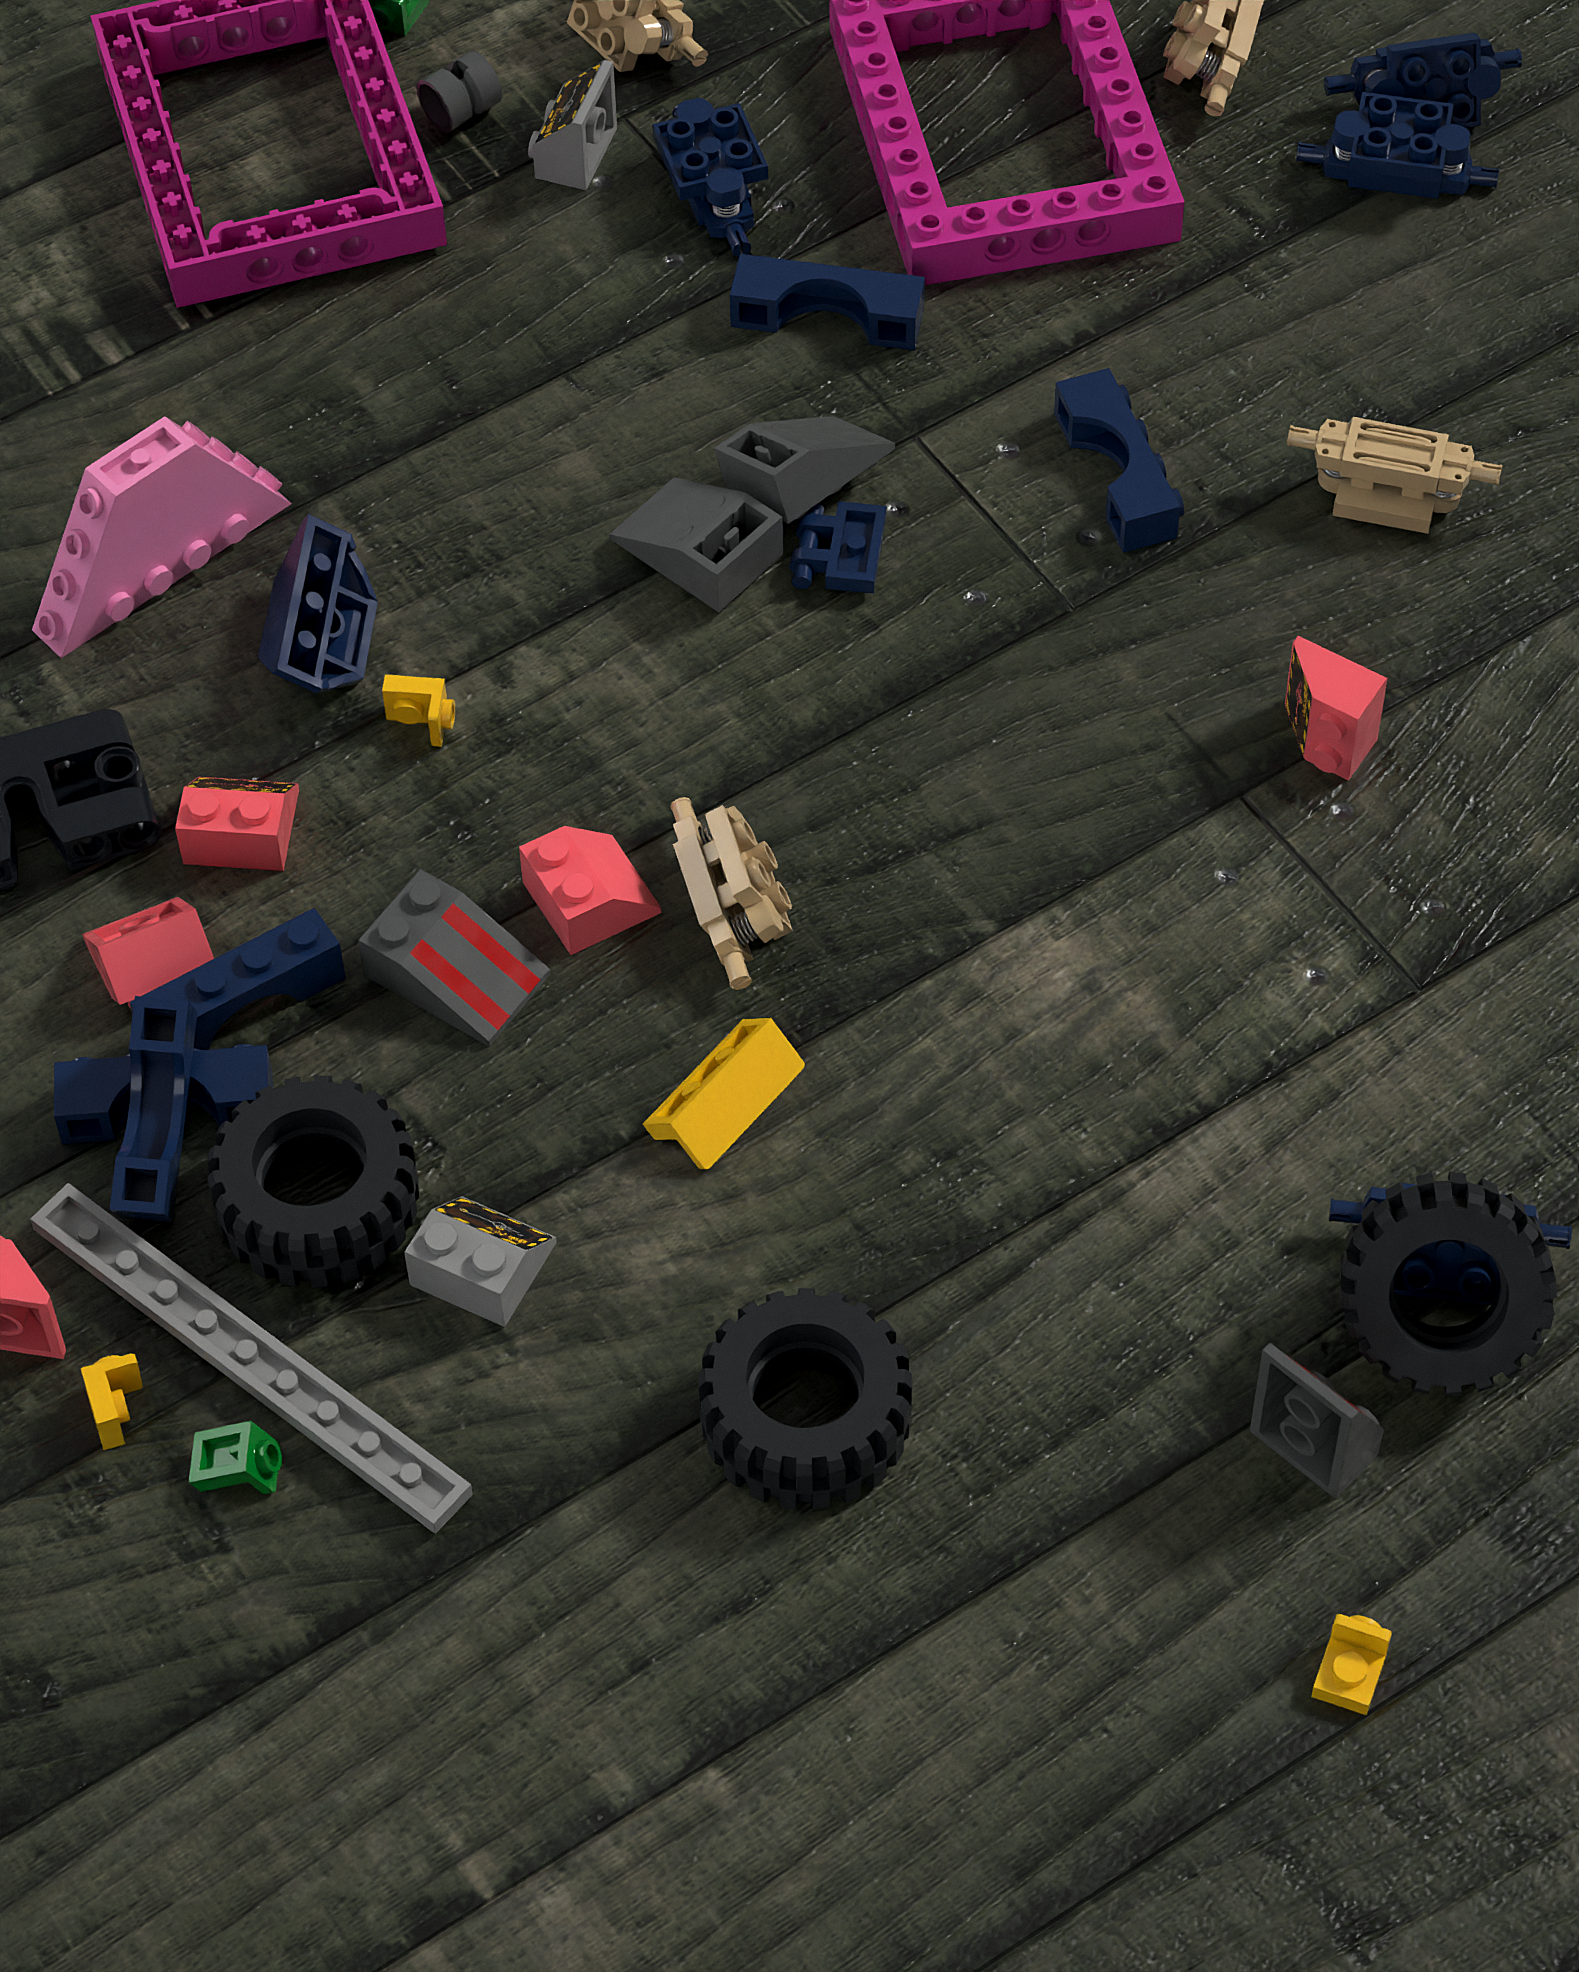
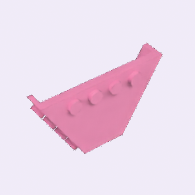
M164 416L85 468L32 631L60 658H63L115 622L125 619L134 609L155 595L164 593L170 585L194 569L201 568L210 558L231 544L238 543L249 532L291 505L292 503L278 492L283 484L263 467L257 468L239 452L233 453L215 437L211 436L209 438L191 422L186 421L181 427Z

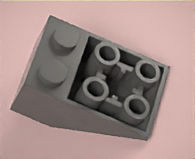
M835 416L750 423L717 445L714 451L727 489L746 492L782 516V521L789 524L793 520L804 516L810 508L827 496L840 491L847 482L857 475L874 467L880 459L895 450L896 447L895 443Z
M679 478L671 479L609 534L613 542L717 612L726 607L783 555L782 516L746 492Z

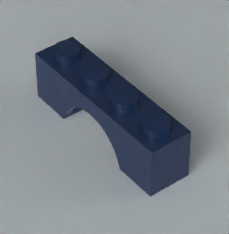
M740 254L730 291L731 327L777 333L786 322L800 314L811 311H831L854 320L863 329L869 345L915 350L924 312L925 277Z
M1110 368L1056 382L1054 415L1070 447L1100 452L1114 460L1124 472L1116 481L1108 486L1105 517L1122 552L1125 553L1177 538L1179 517L1184 515V504L1181 494L1177 488L1171 489L1167 482L1163 459L1159 453L1153 454L1148 444V433L1143 420L1135 419L1131 411V401L1126 387L1123 384H1117Z
M312 908L142 995V997L188 1000L197 1011L193 1048L209 1050L213 1037L221 1025L245 1005L262 997L277 994L290 995L302 1002L346 979L340 943L316 909ZM134 1000L130 1002L132 1014L134 1009Z
M135 996L129 1042L131 1061L129 1112L123 1143L116 1155L110 1210L122 1219L173 1223L197 1021V1011L188 1000Z
M238 1044L231 1048L211 1050L193 1048L187 1102L194 1103L205 1109L215 1119L219 1127L225 1121L233 1122L231 1111L242 1101L246 1100L250 1104L256 1100L255 1092L269 1085L273 1088V1072L267 1045ZM130 1054L124 1057L101 1059L79 1057L72 1061L54 1062V1118L62 1144L116 1139L121 1127L128 1119L131 1091Z

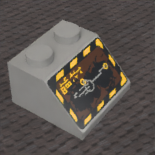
M603 60L565 82L556 100L551 99L545 111L544 124L540 131L533 132L529 142L528 155L534 160L536 179L587 190L617 130L614 66L612 61Z
M461 1196L432 1209L406 1248L404 1254L409 1284L505 1327L556 1245L557 1240L555 1236Z

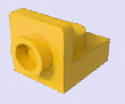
M385 675L382 694L386 720L399 721L405 724L428 723L431 746L442 747L445 729H453L455 720V700L447 699L445 679Z
M135 1354L106 1356L96 1361L93 1365L81 1368L103 1450L125 1444L120 1423L130 1421V1416L123 1394L143 1388Z
M1336 1614L1331 1636L1313 1686L1311 1697L1367 1715L1387 1656L1392 1632L1382 1628L1376 1621L1365 1616L1353 1615L1348 1617Z

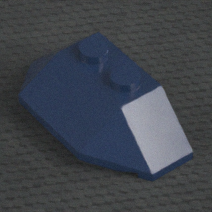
M310 514L303 519L274 579L258 659L272 674L312 692L321 693L358 684L363 680L378 600L365 567L354 551L357 547L352 534Z

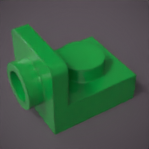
M368 0L378 28L402 36H406L430 3V0Z
M252 1421L195 1432L189 1483L200 1492L248 1482L263 1494L274 1493L277 1487L278 1471L282 1465L280 1443Z

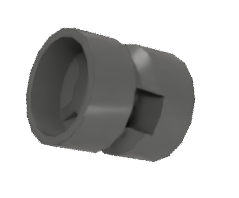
M473 50L448 63L447 70L441 68L421 79L416 86L417 96L426 116L433 125L445 133L451 132L471 120L472 112L476 115L481 114L501 102L502 87L493 67L479 52Z

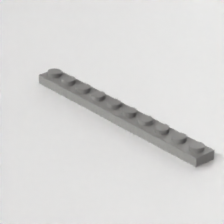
M67 1183L30 1218L34 1231L436 1534L473 1495L472 1486L469 1482L71 1184Z

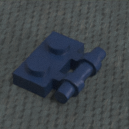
M838 501L836 516L823 515L824 507L819 503L810 508L797 522L796 536L799 538L798 548L792 552L789 565L790 570L793 572L792 585L798 589H807L811 585L812 576L818 572L826 573L825 589L874 594L887 519V506ZM823 539H831L830 550L818 549V542H821Z

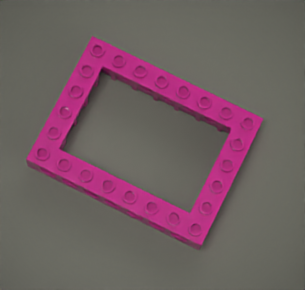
M158 0L91 15L100 63L177 308L447 245L443 205L368 0ZM326 37L379 188L359 190L360 194L326 202L323 199L315 200L313 205L279 212L276 209L269 211V215L233 223V220L224 221L216 224L211 229L209 239L206 240L199 206L195 207L189 174L185 175L180 146L178 142L175 143L170 115L168 111L164 110L158 79L155 80L154 75Z
M829 0L830 34L908 275L925 277V285L1181 241L1184 199L1109 0ZM1052 13H1056L1061 26L1060 38L1062 44L1067 43L1072 56V72L1074 75L1078 74L1083 87L1084 105L1090 106L1095 120L1094 133L1096 138L1101 137L1106 150L1107 169H1113L1116 179L947 208L896 52L907 51L912 46L942 41L943 44L952 43L953 39L983 34L991 37L996 36V32L1029 27L1030 30L1039 29L1049 24L1052 19Z

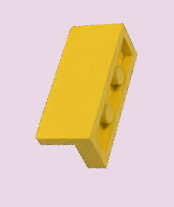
M772 1018L742 1019L647 1118L643 1125L654 1140H677L699 1169H709L804 1069L805 1063Z

